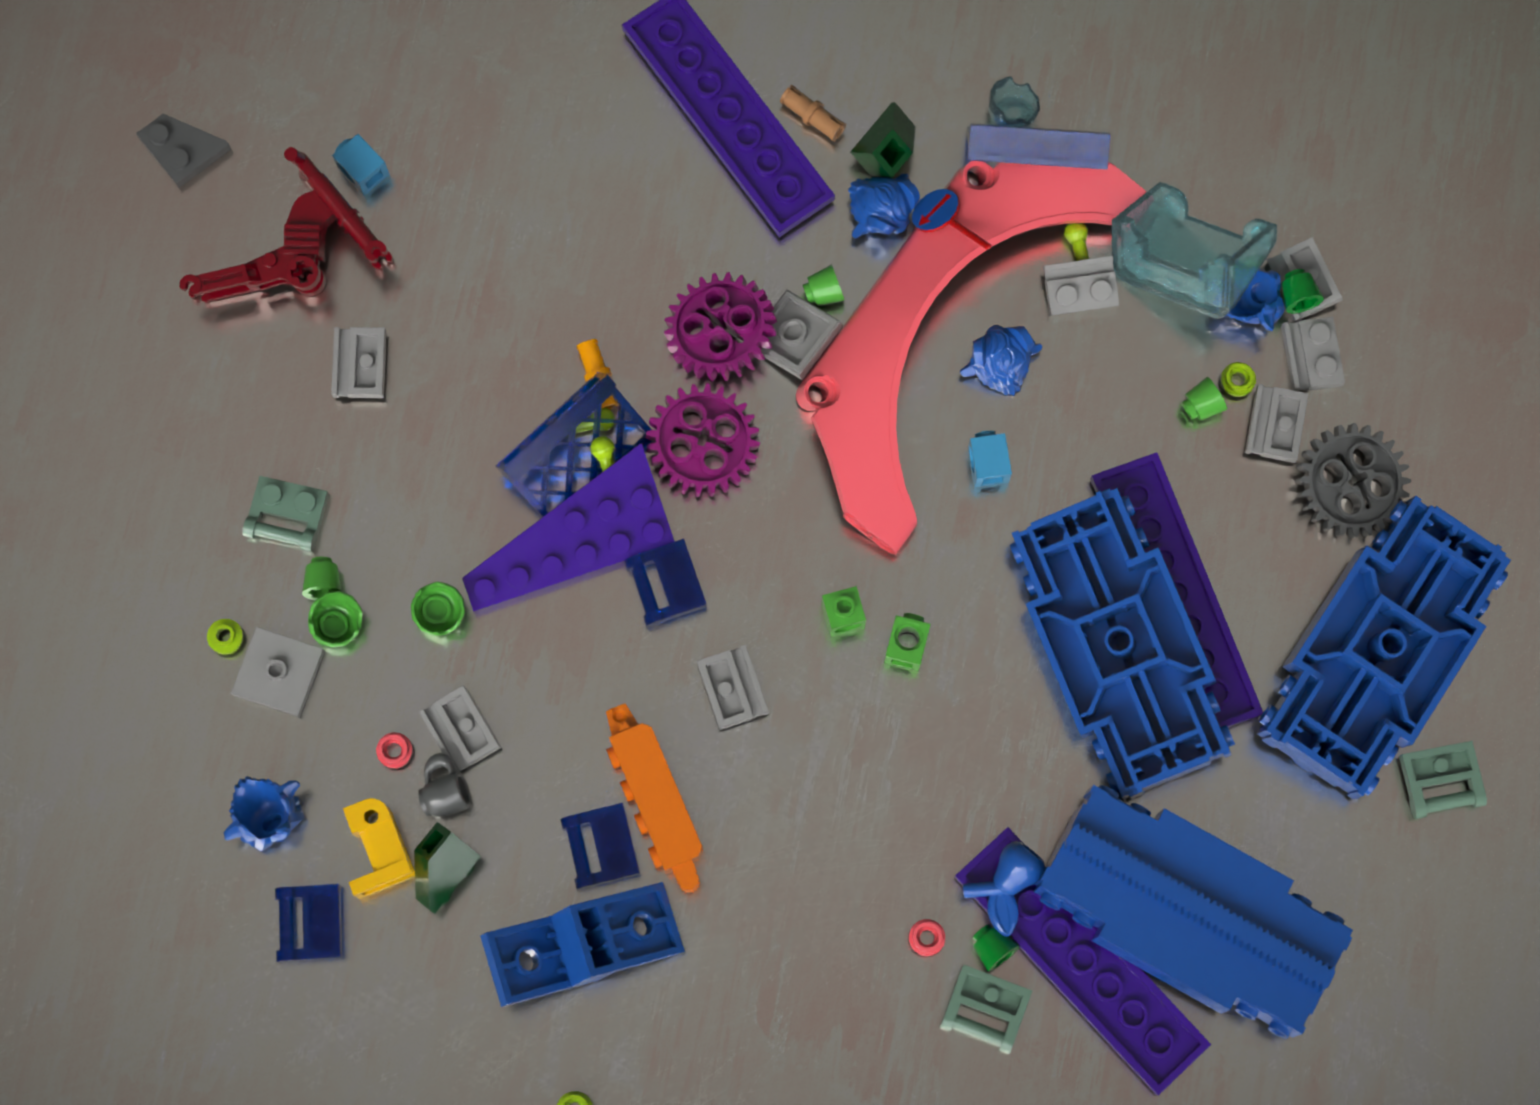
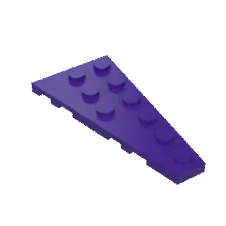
M642 443L462 577L473 612L675 544Z

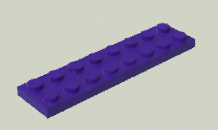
M658 0L622 24L624 33L778 237H781L835 200V194L687 0Z
M1156 452L1092 475L1090 480L1095 492L1100 490L1102 492L1109 488L1111 491L1117 488L1121 497L1129 496L1136 512L1135 515L1130 516L1135 529L1142 527L1150 547L1144 549V552L1146 553L1159 547L1217 684L1205 688L1204 691L1205 694L1213 691L1221 710L1214 714L1219 726L1227 725L1229 728L1261 716L1263 713L1262 707L1158 453Z
M1007 827L960 870L954 878L962 886L966 883L993 881L1003 848L1013 841H1022ZM1035 884L1013 895L1018 905L1019 914L1017 925L1009 937L1020 946V949L1156 1096L1160 1095L1212 1045L1142 969L1092 942L1098 929L1097 927L1093 926L1092 929L1086 928L1072 919L1074 914L1063 908L1055 910L1040 901L1041 896L1034 892L1037 886ZM989 896L975 897L974 899L988 913L987 904Z

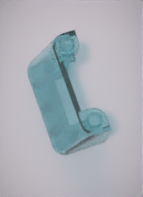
M1163 182L1156 184L1112 219L1113 267L1116 276L1120 280L1217 319L1226 316L1236 306L1277 240V225L1256 218L1248 222L1244 226L1242 236L1189 216L1188 201L1184 193L1176 187Z

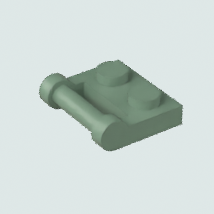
M259 476L250 511L244 522L243 536L253 539L256 536L295 544L299 545L301 550L312 552L316 545L330 494L325 490ZM263 515L307 524L304 532L261 523Z
M1473 741L1406 753L1399 756L1409 795L1410 810L1414 819L1424 818L1430 812L1466 805L1480 807L1487 804L1486 792ZM1464 780L1468 781L1469 790L1424 799L1423 788Z
M963 964L940 1028L951 1031L952 1028L1000 1046V1051L1010 1054L1032 990ZM960 1005H965L1008 1022L1006 1031L1002 1032L958 1015Z

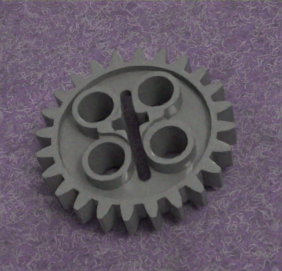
M1356 423L1348 425L1347 431H1345L1342 425L1334 427V435L1329 430L1321 433L1323 442L1317 438L1310 441L1314 451L1306 450L1302 452L1301 455L1308 463H1301L1296 466L1298 470L1305 474L1304 477L1295 479V483L1304 485L1305 490L1296 495L1300 498L1307 497L1309 502L1302 509L1303 511L1310 509L1315 511L1311 518L1312 522L1324 520L1323 531L1330 530L1335 526V536H1343L1347 530L1349 538L1353 539L1358 537L1359 531H1361L1364 537L1372 535V527L1377 532L1382 529L1385 530L1383 520L1387 523H1392L1393 520L1389 518V515L1399 502L1398 499L1410 496L1408 492L1401 489L1402 485L1411 483V479L1402 477L1401 472L1409 468V465H1399L1397 460L1404 453L1403 451L1396 453L1391 451L1395 443L1394 440L1386 443L1381 442L1384 435L1383 431L1376 432L1371 436V426L1369 425L1362 427L1360 432H1358ZM1355 449L1361 450L1364 454L1365 462L1362 466L1358 465L1353 459ZM1337 454L1341 455V461L1337 459ZM1325 466L1331 467L1335 472L1333 483L1328 482L1324 478L1323 470ZM1355 475L1358 481L1351 487L1348 481ZM1373 479L1381 483L1382 493L1380 496H1376L1371 490ZM1343 496L1348 497L1352 501L1353 509L1350 514L1346 513L1341 507ZM1365 501L1369 503L1368 509L1365 507Z

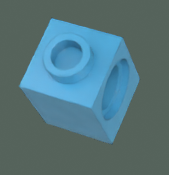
M359 134L355 135L352 139L348 138L342 141L332 155L337 168L363 196L390 175L385 161Z
M990 430L975 434V438H970L968 445L974 488L1009 483L1012 471L1005 433L996 434L995 431Z

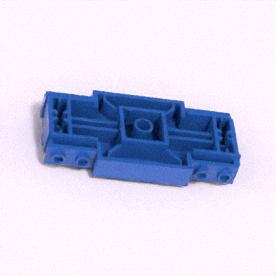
M1109 488L1102 492L1101 490L1096 492V495L1031 522V526L1026 527L1027 529L1019 532L1017 530L1012 532L1015 542L1010 544V548L1017 564L1024 562L1029 575L1024 576L1023 579L1030 595H1038L1037 599L1025 604L1080 736L1086 738L1096 734L1097 739L1091 742L1100 761L1106 759L1111 772L1105 774L1110 788L1117 793L1120 792L1124 799L1129 797L1134 799L1146 794V790L1168 781L1176 780L1190 772L1210 765L1212 760L1225 756V758L1232 756L1229 747L1235 745L1228 726L1220 727L1214 715L1221 710L1213 691L1205 694L1204 689L1217 684L1159 547L1149 552H1144V549L1150 547L1142 527L1135 529L1130 516L1135 515L1136 512L1129 496L1121 497L1117 488L1111 491Z
M1414 496L1405 502L1399 501L1389 515V518L1393 521L1387 531L1382 529L1372 541L1371 547L1366 545L1355 552L1283 665V668L1294 676L1288 675L1277 691L1281 694L1280 699L1275 706L1270 704L1258 721L1262 726L1257 735L1262 737L1264 743L1272 748L1277 747L1290 756L1294 763L1305 771L1315 773L1334 787H1340L1347 792V796L1351 799L1363 797L1364 794L1368 796L1372 793L1380 780L1376 776L1383 765L1387 766L1398 752V748L1395 745L1403 748L1414 744L1487 627L1477 619L1485 613L1490 605V601L1487 600L1493 589L1497 590L1508 576V572L1505 569L1511 559L1505 556L1506 553L1501 550L1502 547L1500 545L1492 544L1438 506H1426L1420 502L1422 499L1418 496Z
M1099 785V787L1091 786L1085 792L1083 804L1072 815L1037 883H1035L1037 886L1034 892L1041 896L1040 901L1052 909L1060 910V908H1063L1074 914L1072 919L1086 928L1092 929L1093 926L1097 927L1098 929L1092 942L1220 1014L1231 1010L1234 1004L1237 1006L1235 1009L1237 1013L1251 1020L1259 1018L1269 1024L1268 1029L1272 1033L1282 1038L1288 1039L1289 1036L1295 1037L1303 1034L1306 1028L1304 1024L1308 1016L1313 1014L1323 991L1329 987L1335 975V966L1342 952L1347 950L1352 940L1350 935L1353 929L1345 926V920L1329 911H1325L1323 914L1312 908V902L1308 898L1297 893L1288 894L1294 882L1291 878L1164 808L1156 814L1155 818H1152L1150 816L1151 812L1147 808L1136 803L1128 805L1119 800V794L1113 789L1104 785Z

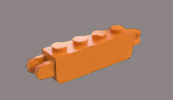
M626 703L606 711L612 734L609 737L612 747L606 749L613 768L621 767L626 780L621 781L620 784L627 801L630 802L635 799L640 813L635 814L634 818L641 834L644 835L649 832L654 846L647 849L655 868L663 866L666 874L673 872L682 892L694 894L700 888L699 884H701L694 862L700 860L703 849L651 726L643 723L638 724Z

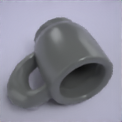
M437 753L429 757L424 767L425 785L418 791L420 805L425 815L441 817L469 809L471 806V796L468 785L463 775L458 771H454L452 760L443 753ZM440 767L447 768L449 774L431 780V775L436 769Z

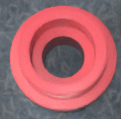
M393 732L386 734L379 740L376 754L384 766L397 769L405 766L410 761L413 747L405 735ZM393 745L401 747V753L397 757L389 755V749Z
M920 920L912 926L909 932L910 946L919 955H935L944 946V929L934 920ZM924 931L931 932L934 937L933 943L929 945L923 944L920 940V934Z

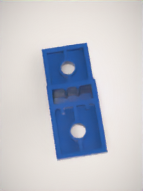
M663 882L569 905L551 916L486 932L480 936L501 1007L596 982L617 971L685 952ZM635 917L644 921L646 925L645 935H640L635 931L633 926ZM521 952L531 956L533 960L532 970L528 971L520 965L519 956Z

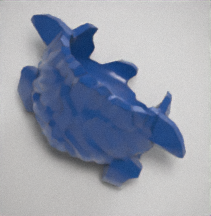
M901 174L896 179L874 177L871 179L865 178L864 180L859 178L851 182V187L848 189L851 198L850 206L852 207L850 211L854 215L853 218L858 222L852 230V236L855 239L869 232L892 235L893 233L899 234L906 230L909 224V215L920 199V193L917 187L908 179V174Z
M1233 257L1228 258L1227 265L1231 273L1221 283L1220 294L1215 301L1216 311L1220 312L1223 316L1228 315L1230 318L1246 323L1261 324L1266 330L1273 331L1274 323L1281 318L1285 310L1280 294V275L1274 270L1266 272L1264 268L1243 266Z
M993 325L986 331L984 336L973 340L971 361L960 370V374L963 377L977 375L983 385L995 389L997 392H1002L1006 396L1008 394L1014 396L1016 392L1021 390L1020 386L1023 384V379L1026 378L1031 356L1038 354L1042 350V345L1040 343L1035 344V341L1024 326L1003 328L1000 325Z
M246 776L245 779H239L238 784L234 786L235 792L233 793V800L229 810L233 822L224 831L225 840L229 841L241 837L240 840L242 842L250 844L260 852L272 846L274 841L283 842L288 838L291 830L305 818L299 803V796H294L296 790L300 787V783L298 781H288L280 786L270 779H251L250 776Z

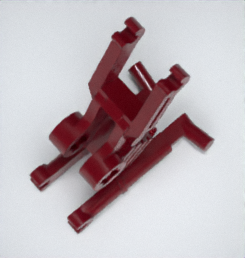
M289 147L285 150L284 157L298 167L300 179L307 181L313 191L301 195L294 202L287 222L284 224V246L245 264L196 276L192 274L186 275L180 280L179 288L187 291L188 285L194 283L189 289V296L195 299L203 294L201 300L205 304L254 291L266 290L283 284L293 286L304 296H316L323 291L326 285L325 274L319 268L320 262H325L327 228L336 219L338 220V225L345 228L343 232L349 234L377 271H383V267L379 263L381 258H386L388 263H393L394 259L384 243L379 241L364 223L363 217L358 216L359 211L349 205L328 177L320 172L305 153ZM310 270L312 274L307 276L308 282L302 283L300 279L305 277L304 271Z

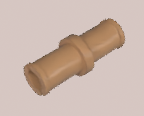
M791 85L790 88L788 87L781 96L780 103L802 118V123L805 125L814 126L833 142L843 134L846 123L825 110L824 104L819 100L813 101L796 89L794 85Z

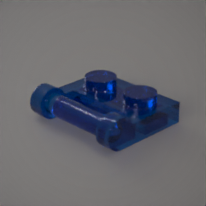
M684 539L624 560L627 571L632 572L646 613L643 616L646 627L657 626L667 620L707 607ZM655 563L669 606L661 609L658 607L645 566Z
M623 803L560 819L562 830L567 831L577 878L574 879L576 890L588 889L600 884L640 875ZM591 824L601 867L600 872L592 874L581 832V826Z
M328 884L275 888V900H279L280 950L276 951V962L286 963L343 958L341 885ZM302 899L303 949H294L293 900Z

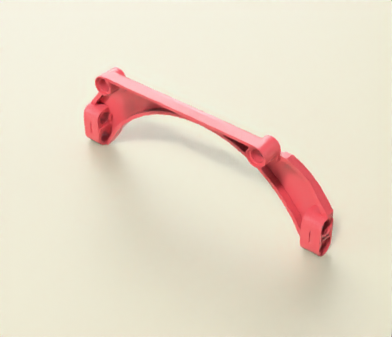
M1010 157L999 160L994 168L982 160H974L961 167L944 188L953 191L959 198L960 207L954 220L990 243L991 247L1015 235L1059 224L1096 223L1130 228L1150 201L1149 194L1141 186L1103 157ZM968 171L976 174L978 186H974L968 181ZM949 224L935 232H923L915 227L796 391V400L801 408L807 411L816 410L811 420L830 465L844 512L843 517L871 541L893 555L898 553L917 526L916 513L905 486L899 460L896 431L897 398L907 353L921 320L935 298L958 272L974 258L986 251L985 248ZM810 385L820 389L822 394L820 402H815L809 397L808 390Z

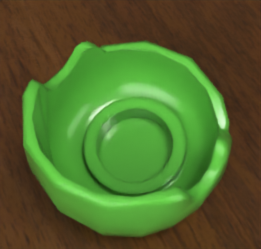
M433 582L420 588L415 593L410 606L412 620L418 628L433 636H442L453 632L460 626L465 615L464 598L457 588L444 582Z
M341 591L326 592L311 605L308 615L309 632L321 645L329 648L345 647L357 638L361 630L362 609L354 597Z

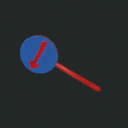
M937 189L920 199L914 207L912 222L918 230L935 232L949 224L986 250L991 249L990 243L954 220L958 213L960 202L958 196L953 191Z

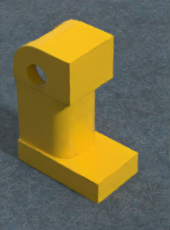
M370 798L343 808L350 830L357 838L361 837L374 871L349 882L353 896L361 899L415 877L414 867L395 817L389 807L378 799ZM378 814L377 821L370 824V817Z

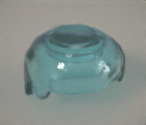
M1005 77L996 81L990 90L988 100L989 115L995 124L1004 129L1014 131L1027 129L1034 124L1039 115V97L1031 90V86L1028 83L1020 85L1014 82L1013 77Z

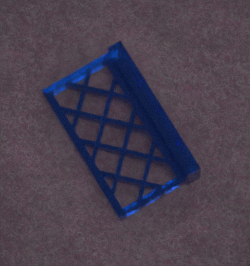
M971 123L970 126H967L968 160L1108 169L1110 133Z
M597 372L495 466L504 477L510 480L541 517L549 513L546 510L547 495H563L566 500L577 492L572 491L573 471L590 472V481L597 477V472H602L601 467H597L598 461L593 454H591V467L573 466L574 447H591L592 443L575 442L576 427L581 422H594L592 441L599 437L600 423H617L616 443H614V448H616L615 462L640 443H642L644 448L651 442V440L646 438V432L652 429L615 387L616 384L608 374ZM610 396L619 404L618 419L601 418V404ZM594 411V418L588 417ZM625 412L629 415L631 419H624ZM624 424H636L644 435L635 444H623ZM569 434L568 441H562ZM556 445L568 446L567 466L549 465L550 451ZM622 448L628 449V450L622 455ZM543 458V465H536ZM530 469L542 470L541 490L527 489L520 479ZM549 470L566 471L565 491L548 490ZM533 494L541 495L540 502Z

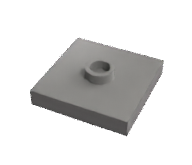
M786 290L774 305V310L772 311L777 319V323L772 325L777 334L767 338L773 347L772 349L762 348L761 351L766 359L803 380L841 331L843 325L840 320L791 291Z
M256 627L231 694L300 718L325 651L322 648Z

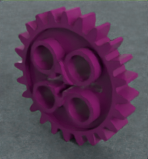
M730 272L726 273L723 281L719 280L716 273L712 274V279L709 283H706L703 277H699L700 287L695 288L691 284H687L689 294L687 296L679 293L676 295L680 305H669V309L674 316L665 318V322L670 328L664 331V335L669 341L666 345L670 352L674 353L673 358L676 363H682L687 373L694 369L698 379H701L706 372L711 382H714L718 373L722 374L725 381H728L731 371H735L739 377H742L741 367L747 366L749 369L754 370V364L751 360L757 358L764 361L765 357L761 349H772L773 347L767 337H773L777 334L772 326L777 323V319L774 313H772L774 307L771 301L767 300L768 297L764 289L758 291L759 288L755 281L747 284L743 275H740L735 282ZM725 301L721 307L712 308L717 302ZM698 311H703L706 314H708L709 317L717 324V326L714 327L711 320L708 317L698 313ZM751 319L747 325L738 326L742 320ZM727 326V328H728L729 332L731 333V335H733L734 337H737V338L740 339V340H743V342H742V343H738L737 341H735V340L732 338V336H731L728 332H726L723 328H725V327ZM703 327L699 333L690 335L695 328ZM729 345L724 352L716 353L719 347Z
M706 383L703 392H698L696 385L692 384L690 394L686 395L682 388H678V399L675 400L669 395L665 396L667 408L657 405L655 412L660 418L650 417L649 425L656 430L647 431L646 438L655 442L647 446L646 452L657 453L651 459L650 464L651 466L662 465L658 477L662 478L669 474L671 476L670 488L678 482L682 483V494H685L689 487H694L695 495L699 497L702 488H707L709 495L714 497L716 486H719L726 493L729 489V480L737 486L740 484L741 479L738 472L749 475L751 469L745 462L755 463L757 456L749 451L756 450L760 446V442L751 439L758 435L759 428L748 426L754 421L755 416L754 414L743 415L747 403L736 406L734 402L737 394L733 393L727 399L724 398V387L722 386L716 394L711 393L709 383ZM690 411L696 412L702 421L697 425H689L684 421L683 415ZM723 423L728 424L733 428L734 434L730 437H722L717 433L716 426ZM678 428L685 434L674 433L673 429ZM701 434L708 436L704 446L698 445V439L701 437ZM681 443L688 447L690 453L685 457H677L672 453L671 447L674 444ZM721 447H730L732 452H726ZM710 455L717 456L721 459L723 466L719 469H710L705 465L704 458Z

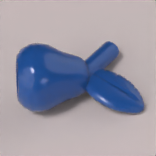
M1013 841L1008 843L1000 853L993 881L963 884L964 897L989 896L987 911L990 922L997 932L1004 937H1008L1013 933L1017 925L1019 914L1018 905L1013 895L1037 883L1045 869L1044 860L1022 842Z

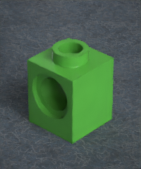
M857 586L822 595L821 605L830 637L865 629L866 618Z
M904 613L903 617L896 615L884 663L919 671L931 624L925 623L924 618L916 614ZM905 632L912 633L917 637L918 644L914 647L906 648L900 644L898 637Z

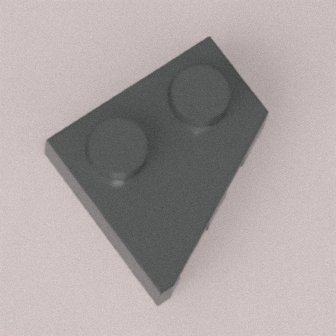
M166 114L160 115L136 133L139 140L178 188L231 150L226 140Z

